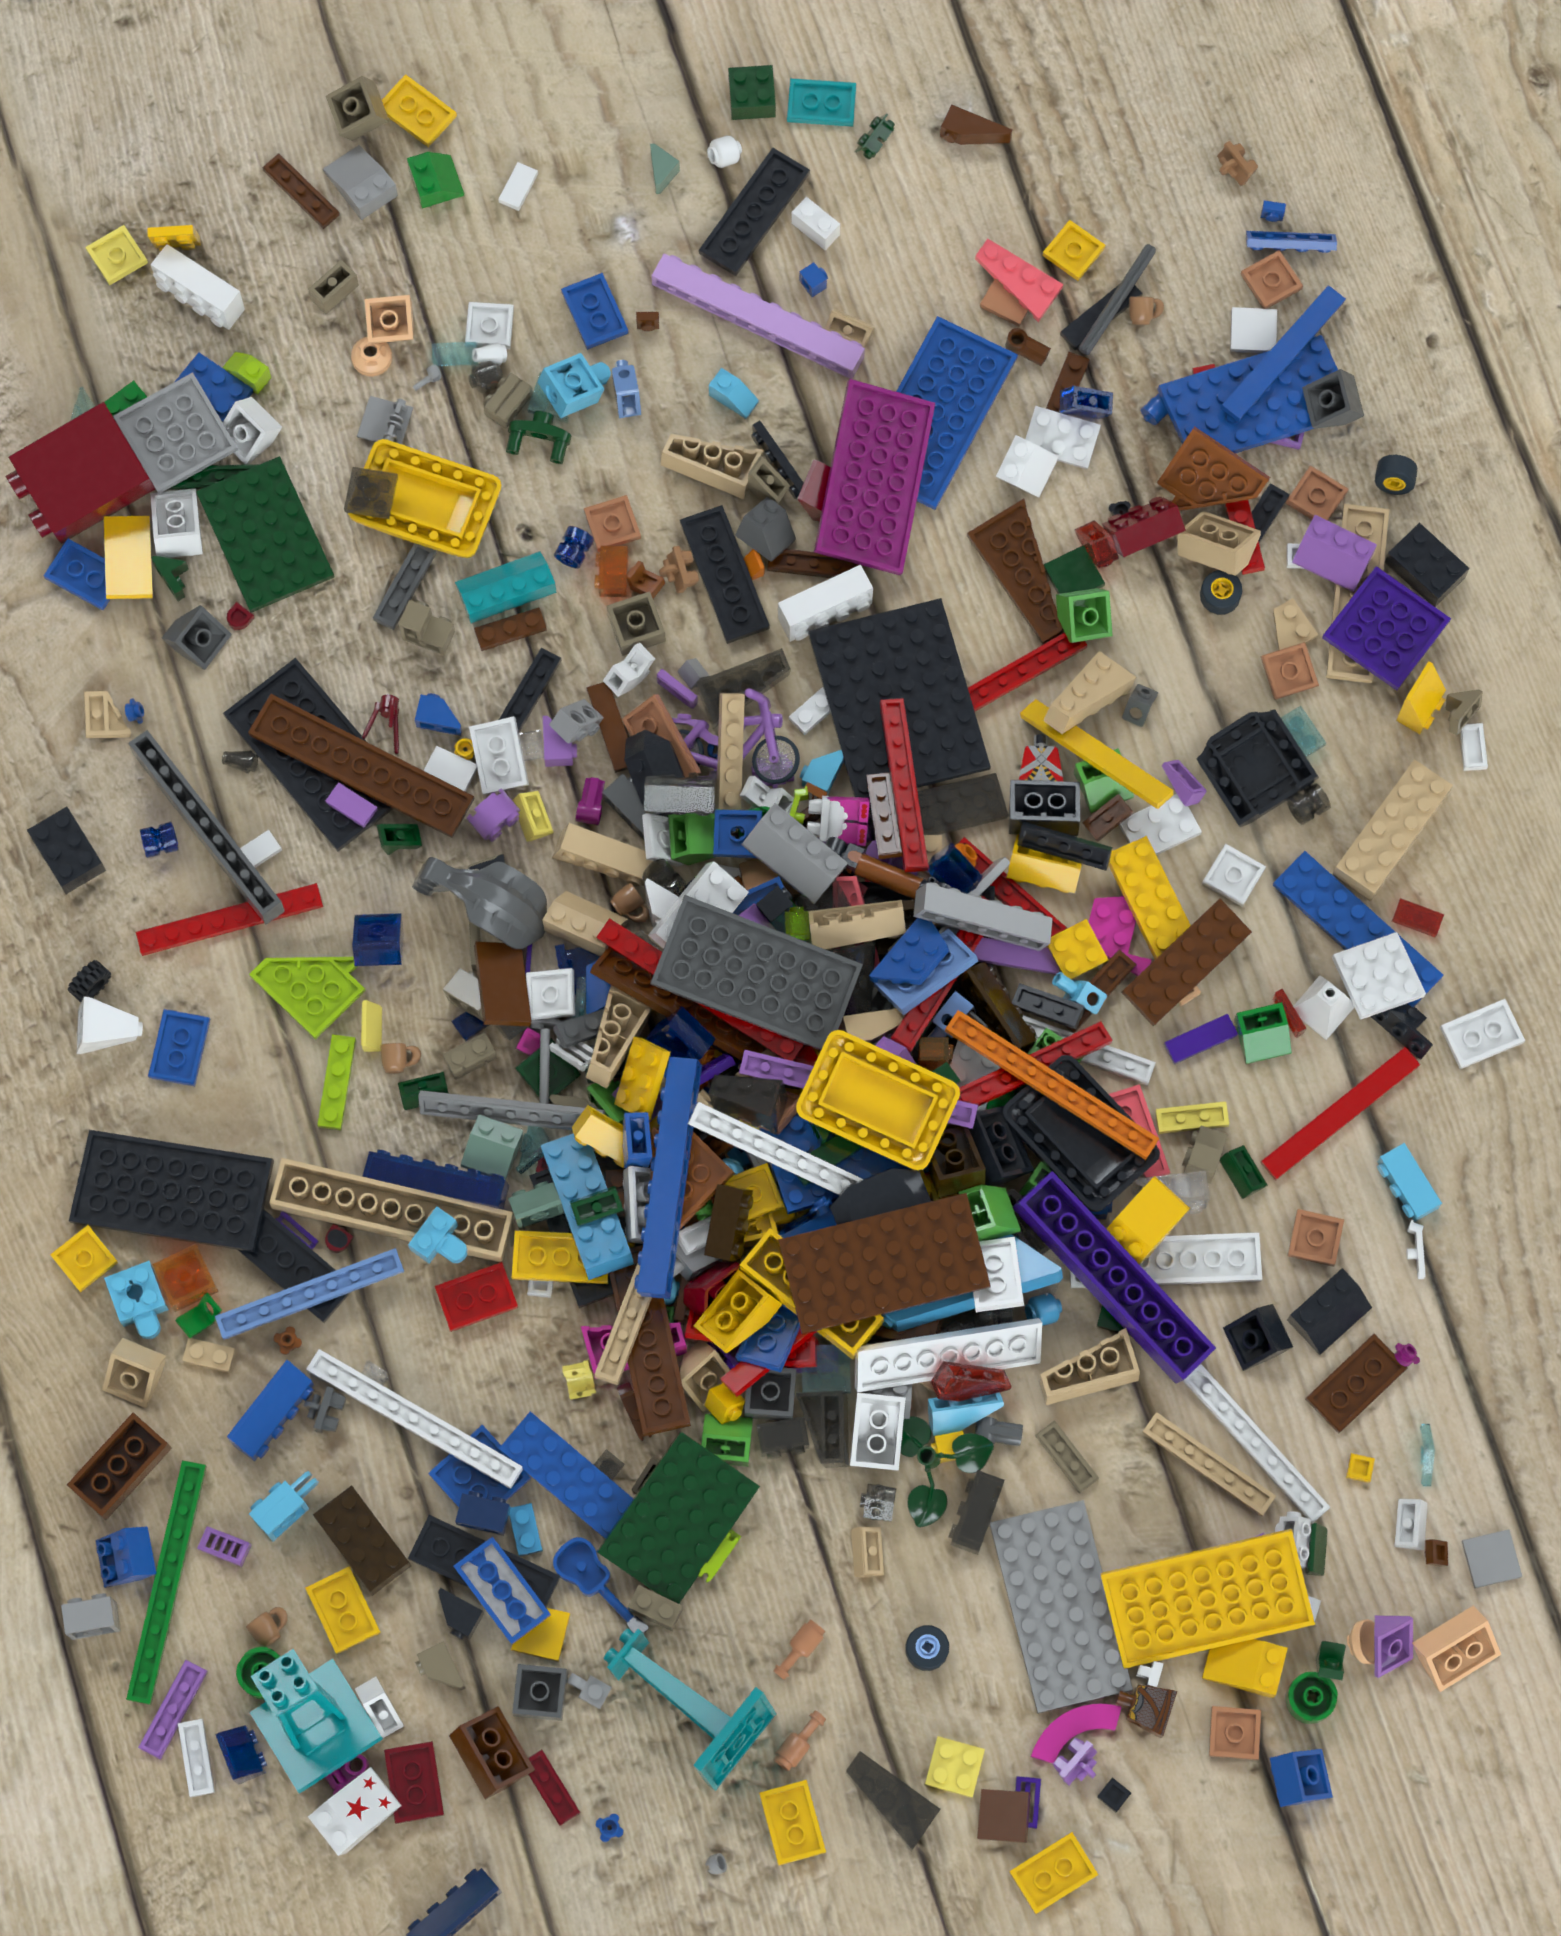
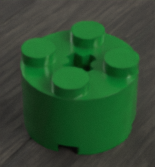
M256 1647L247 1651L236 1669L237 1680L242 1689L256 1699H264L252 1680L251 1675L281 1656L267 1647Z
M1305 1672L1295 1678L1289 1685L1285 1694L1286 1706L1290 1714L1304 1724L1319 1723L1334 1711L1338 1698L1337 1688L1330 1678L1319 1677L1317 1672ZM1307 1692L1310 1695L1315 1694L1317 1696L1314 1702L1307 1700L1309 1696Z

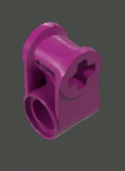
M359 1754L323 1779L327 1780L333 1789L332 1794L335 1795L369 1768V1762L363 1755ZM355 1759L363 1761V1767L358 1772H353L351 1769V1763Z

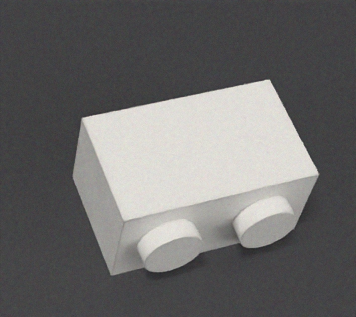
M808 197L792 211V224L822 249L826 250L840 236V223Z

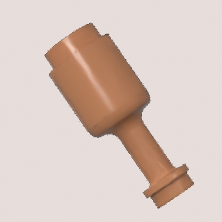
M811 1619L807 1624L804 1623L789 1643L792 1647L791 1653L780 1666L776 1664L773 1672L783 1680L789 1677L788 1671L801 1656L808 1658L823 1640V1634L826 1631Z
M815 1710L809 1715L811 1720L799 1734L794 1732L789 1734L775 1752L776 1756L773 1760L786 1771L797 1766L810 1748L807 1742L808 1738L818 1725H824L826 1718Z

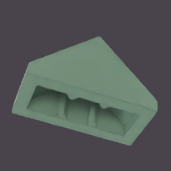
M654 143L650 144L656 194H661L679 173L680 162Z

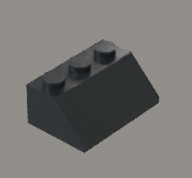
M1010 780L1009 834H1020L1022 823L1027 822L1068 835L1078 836L1080 828V782Z
M1004 1106L978 1111L973 1129L969 1128L986 1169L985 1185L998 1186L1034 1171L1021 1138L1003 1118Z
M1342 1268L1290 1314L1287 1321L1321 1355L1370 1311L1372 1306L1360 1286Z

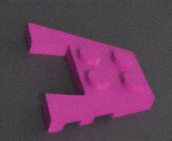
M1124 896L1094 898L1089 924L1108 960L1120 949L1137 964L1131 973L1138 976L1151 964L1152 960L1128 954L1136 920Z

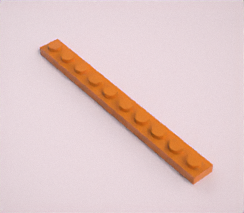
M958 1010L945 1028L946 1033L1143 1159H1147L1160 1139Z

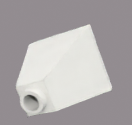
M1319 976L1290 1011L1327 1040L1355 1007L1343 992L1328 980Z
M84 997L78 1008L77 1054H84L135 1041L138 1036H142L143 1023L138 1022L139 1017L93 998Z

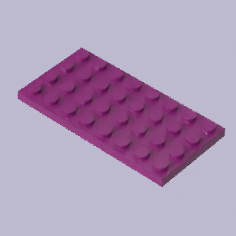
M853 379L847 381L814 548L815 553L899 576L903 574L935 408L934 402Z

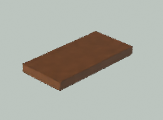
M476 941L474 951L484 1025L530 1026L532 1020L522 949H513L505 943Z
M1374 1333L1312 1391L1305 1400L1339 1434L1403 1374L1408 1367L1401 1365L1396 1360L1395 1354Z

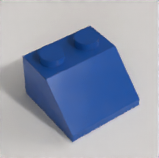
M1322 1749L1290 1752L1270 1758L1271 1771L1280 1807L1333 1798Z

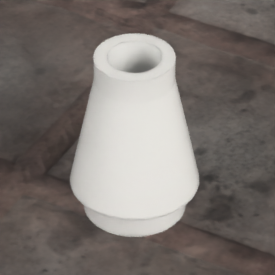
M500 343L475 348L472 350V359L474 362L501 365V363H505L507 360V349L505 345H500Z

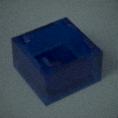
M402 913L355 915L352 941L355 966L402 965L404 939Z
M680 1007L657 1023L645 1040L669 1051V1057L699 1060L705 1055L716 1038L683 1007Z

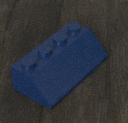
M475 1868L464 1877L466 1882L462 1886L458 1887L455 1885L445 1894L447 1897L445 1901L441 1904L436 1902L426 1911L429 1914L422 1921L419 1918L407 1928L409 1932L406 1936H453L498 1897L502 1891L482 1868L479 1871Z

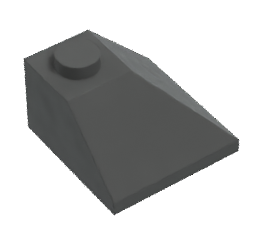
M199 605L176 619L162 639L177 653L201 669L206 670L232 634L203 606Z

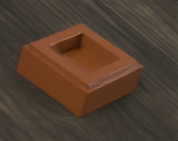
M807 782L805 785L808 789L809 800L822 799V796H827V792L812 783Z

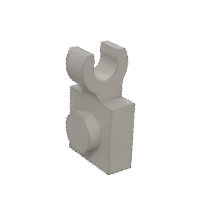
M572 1673L567 1681L568 1684L581 1690L578 1698L599 1710L612 1689L611 1686L591 1675L588 1681H585Z

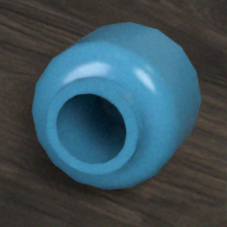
M1050 1293L1031 1297L1025 1306L1027 1320L1039 1318L1042 1326L1056 1323L1062 1312L1060 1300Z

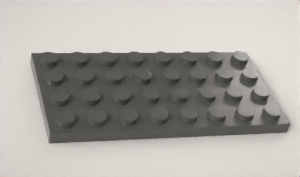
M684 895L650 984L821 1051L828 1035L839 1029L863 964Z

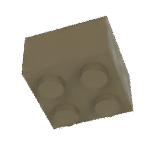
M360 76L326 95L339 135L354 141L389 122L375 81L364 76Z
M650 591L607 605V615L622 656L629 654L633 646L638 643L648 648L666 642L665 631Z

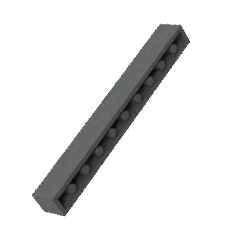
M146 730L130 741L128 744L133 755L265 925L285 912L281 900L149 731Z

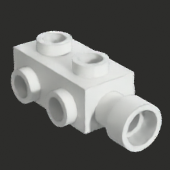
M1287 1512V1516L1280 1517V1522L1276 1525L1275 1532L1292 1529L1301 1568H1308L1311 1519L1301 1517L1302 1513Z

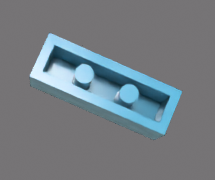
M1405 1143L1380 1156L1377 1161L1379 1164L1377 1165L1378 1171L1382 1177H1387L1391 1184L1389 1186L1390 1190L1396 1198L1399 1197L1402 1201V1209L1408 1218L1411 1217L1416 1222L1439 1209L1442 1202Z

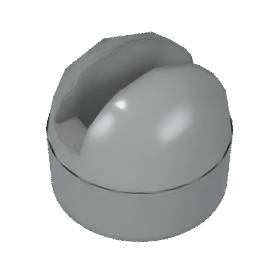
M721 1853L710 1856L705 1863L706 1866L709 1865L710 1869L707 1871L711 1874H721L727 1870L726 1860Z

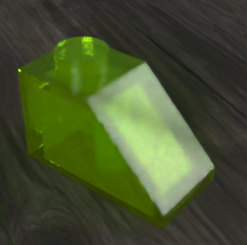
M789 907V912H784L785 934L802 941H808L810 939L809 911H804V907Z

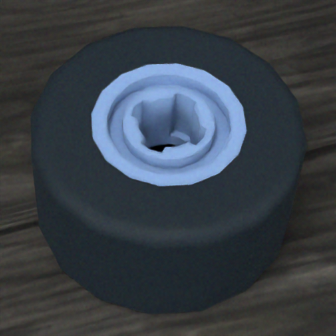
M923 1625L915 1628L909 1634L905 1644V1653L908 1661L915 1668L922 1671H932L939 1668L946 1661L949 1654V1641L946 1634L933 1625Z

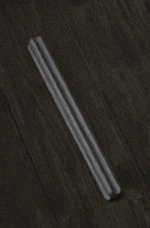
M1150 244L1144 246L1080 344L1079 351L1085 355L1091 353L1155 255L1156 248Z

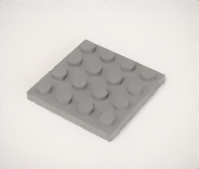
M193 372L113 416L158 494L238 451L236 444Z

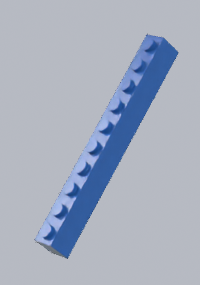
M669 1057L664 1073L666 1084L661 1089L663 1105L657 1117L658 1125H660L659 1134H656L654 1138V1147L657 1148L656 1156L651 1160L653 1178L648 1183L650 1199L649 1204H646L644 1216L647 1218L646 1228L643 1227L641 1232V1241L644 1243L643 1250L638 1254L640 1271L639 1275H636L634 1283L637 1293L642 1297L670 1299L694 1129L693 1126L688 1124V1121L697 1104L702 1064L697 1059Z

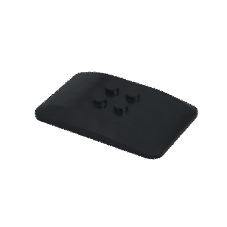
M1063 1055L1049 1066L1056 1073L1132 1120L1072 1056ZM1029 1085L1007 1102L1003 1108V1118L1090 1211L1098 1212L1107 1207L1152 1167L1160 1156L1159 1148L1155 1145L1147 1159H1143Z

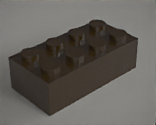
M352 1485L313 1514L314 1518L372 1596L411 1567L408 1559Z

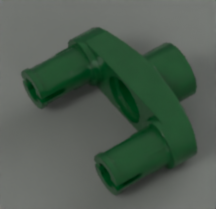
M535 411L532 421L514 420L510 422L508 428L510 434L506 452L518 455L523 436H530L553 441L550 461L555 464H563L566 448L570 445L572 435L552 425L554 419L552 414L544 411Z

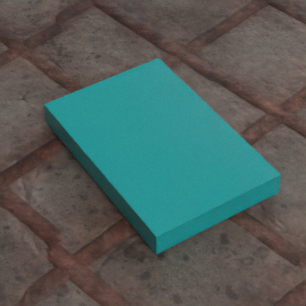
M790 78L787 122L853 127L856 83Z

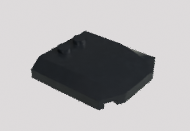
M1275 709L1259 713L1249 712L1211 736L1201 755L1197 757L1198 763L1239 827L1254 822L1311 786L1319 778Z
M889 1168L846 1186L840 1196L830 1204L829 1208L836 1225L931 1202L919 1170Z

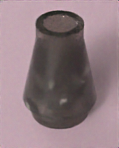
M252 750L225 751L222 756V764L246 773L250 771L255 772L258 766V755L253 753Z

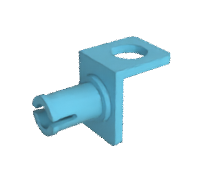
M1058 972L1052 980L1054 986L1066 992L1063 997L1064 999L1084 1005L1085 1009L1093 1014L1099 1012L1107 997V994L1088 981L1071 980L1062 972ZM1091 992L1096 993L1098 996V1001L1094 1006L1089 1005L1087 1002V996Z

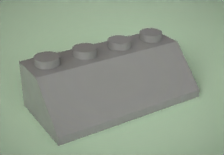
M776 803L762 817L742 843L743 847L813 904L818 901L848 864V862Z

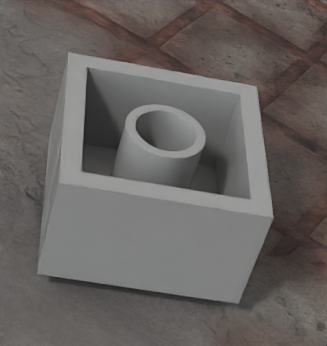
M105 1593L92 1595V1599L82 1601V1598L67 1600L68 1604L61 1605L65 1634L72 1640L121 1631L117 1602L110 1596L107 1597Z

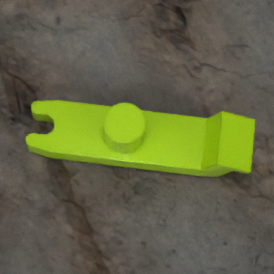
M807 786L803 789H794V800L789 814L802 825L805 814L798 813L797 810L800 801L808 800Z
M731 1529L708 1563L704 1564L698 1577L701 1578L703 1574H707L706 1583H709L742 1536Z

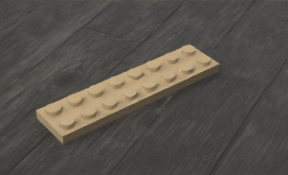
M1344 504L1341 527L1377 544L1354 592L1335 584L1331 624L1373 569L1377 566L1384 571L1389 509ZM1329 644L1326 678L1372 684L1373 674Z

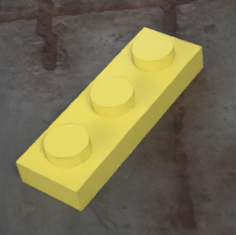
M1226 1102L1155 1110L1158 1134L1199 1130L1201 1125L1207 1128L1229 1127Z

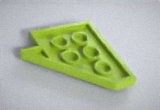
M361 957L265 958L249 973V976L315 1040L366 991L350 975L363 962Z

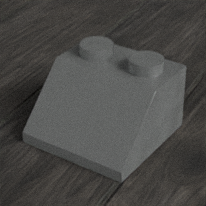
M1342 369L1302 387L1312 428L1314 429L1347 425L1364 416L1355 377Z
M769 497L762 500L743 517L735 534L737 538L771 562L796 540L786 510Z

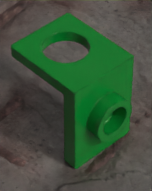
M206 1293L196 1307L177 1317L175 1321L185 1334L192 1338L213 1325L216 1321L215 1316L219 1315L222 1309L209 1293ZM206 1302L212 1306L213 1313L207 1308Z

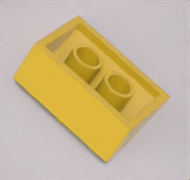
M1017 834L1007 878L1020 883H1032L1041 888L1050 887L1058 889L1063 893H1075L1082 864L1018 846L1019 834Z

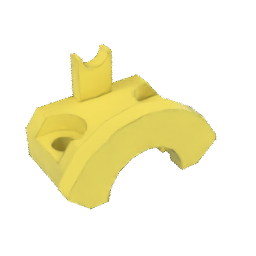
M589 1359L581 1363L562 1366L570 1400L592 1396V1394L596 1393Z

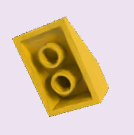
M1428 661L1407 695L1396 720L1418 734H1421L1424 728L1427 730L1430 728L1435 719L1432 717L1435 709L1440 711L1446 701L1443 698L1446 689L1433 663Z
M1154 1176L1113 1220L1107 1230L1140 1265L1154 1252L1189 1211L1190 1207Z
M738 1269L695 1323L694 1327L725 1353H728L766 1325L781 1307L782 1303Z
M1251 1639L1209 1649L1202 1679L1273 1699L1277 1693L1288 1648Z

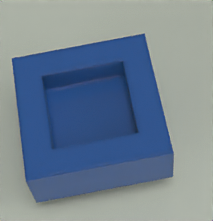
M1264 200L1260 218L1270 222L1283 221L1286 204Z

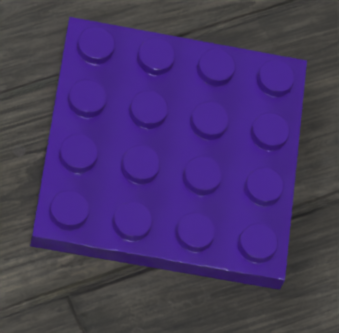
M1376 566L1323 634L1322 639L1398 691L1448 625L1451 618Z

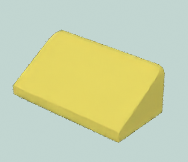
M539 791L520 793L512 800L520 809L519 822L527 842L554 833Z
M363 1000L361 1046L364 1052H379L382 1045V1007L376 1003Z

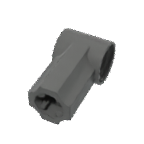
M984 1417L976 1422L974 1434L986 1437L993 1444L1001 1443L1020 1446L1023 1425L1000 1422L996 1418Z

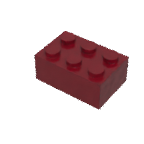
M1155 497L1149 500V504L1142 507L1140 505L1134 506L1128 510V513L1113 515L1107 519V522L1102 523L1110 548L1122 557L1131 555L1186 531L1178 506L1164 497Z

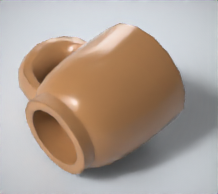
M1140 296L1129 298V314L1132 324L1149 325L1150 321L1159 317L1164 310V303L1158 298Z
M628 883L612 897L610 902L620 916L627 915L629 919L636 923L645 922L649 918V910L644 905L645 901L632 883ZM639 907L642 908V912L638 915L629 914Z
M404 1043L381 1045L382 1066L387 1074L403 1073L405 1067L413 1066L421 1059V1051L416 1046L406 1047ZM406 1050H410L412 1052V1058L408 1063H406Z
M275 1607L269 1613L266 1611L255 1618L246 1628L260 1645L268 1647L281 1637L279 1631L287 1623V1612L281 1607ZM275 1614L279 1617V1627H277L271 1615Z

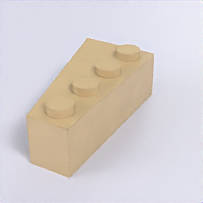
M568 823L561 831L552 856L556 860L600 872L612 878L626 880L627 883H632L634 886L645 884L646 879H649L654 861L646 860V851L572 823Z

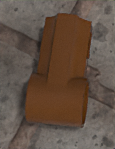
M1021 328L1012 329L1008 333L1005 343L1007 350L1039 366L1044 364L1051 350L1050 347L1027 336V333ZM1018 339L1021 341V344H1014L1011 340Z

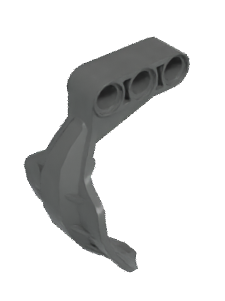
M429 857L422 865L412 885L413 889L427 896H431L434 892H452L464 902L468 920L473 925L485 930L513 949H524L541 939L545 934L543 918L547 913V899L544 891L532 879L504 862L492 863L481 870L455 869L437 858Z

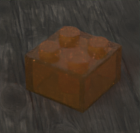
M197 1244L152 1264L175 1312L200 1301L206 1293H209L211 1296L219 1292Z

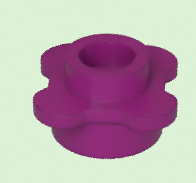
M1409 1343L1407 1345L1396 1344L1395 1358L1401 1365L1410 1366L1412 1363L1418 1364L1420 1362V1358L1417 1356V1351L1413 1345Z

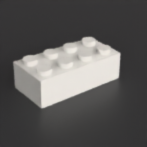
M168 244L151 263L153 276L159 289L164 292H171L182 304L188 303L199 315L203 316L205 314L211 318L210 320L220 328L223 326L230 330L245 310L239 290Z
M859 565L779 602L778 620L790 642L795 639L800 641L808 636V631L829 626L830 623L836 620L841 622L850 616L849 614L853 612L867 610L872 604L873 587L862 566Z
M714 861L707 863L648 936L664 949L684 895L733 913L749 892Z

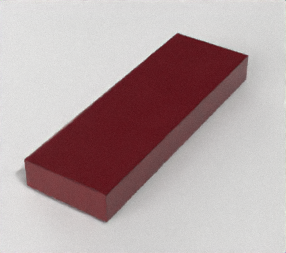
M541 1749L530 1756L528 1759L535 1771L530 1773L529 1777L559 1826L579 1815L581 1812L543 1750Z

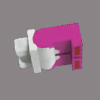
M822 796V799L809 800L808 814H821L820 822L808 821L807 830L816 837H819L821 841L826 842L829 837H837L846 843L866 846L869 798Z

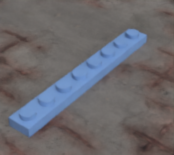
M394 1248L216 1315L215 1318L222 1338L225 1340L405 1271L398 1252Z

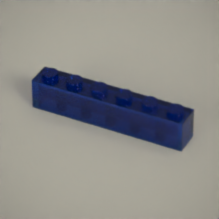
M385 1150L369 1151L362 1177L504 1209L510 1185L501 1175L493 1173L490 1176L481 1175L482 1172L475 1169L462 1171L458 1170L459 1167L451 1164H445L444 1167L438 1166L436 1162L428 1159H422V1162L414 1161L413 1157L404 1154L395 1157Z

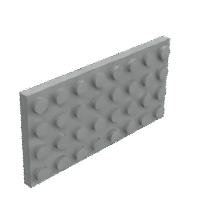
M1084 1500L990 1522L989 1525L1037 1714L1117 1695L1120 1690L1124 1692L1132 1691L1133 1688L1128 1669L1123 1667L1100 1573H1102Z

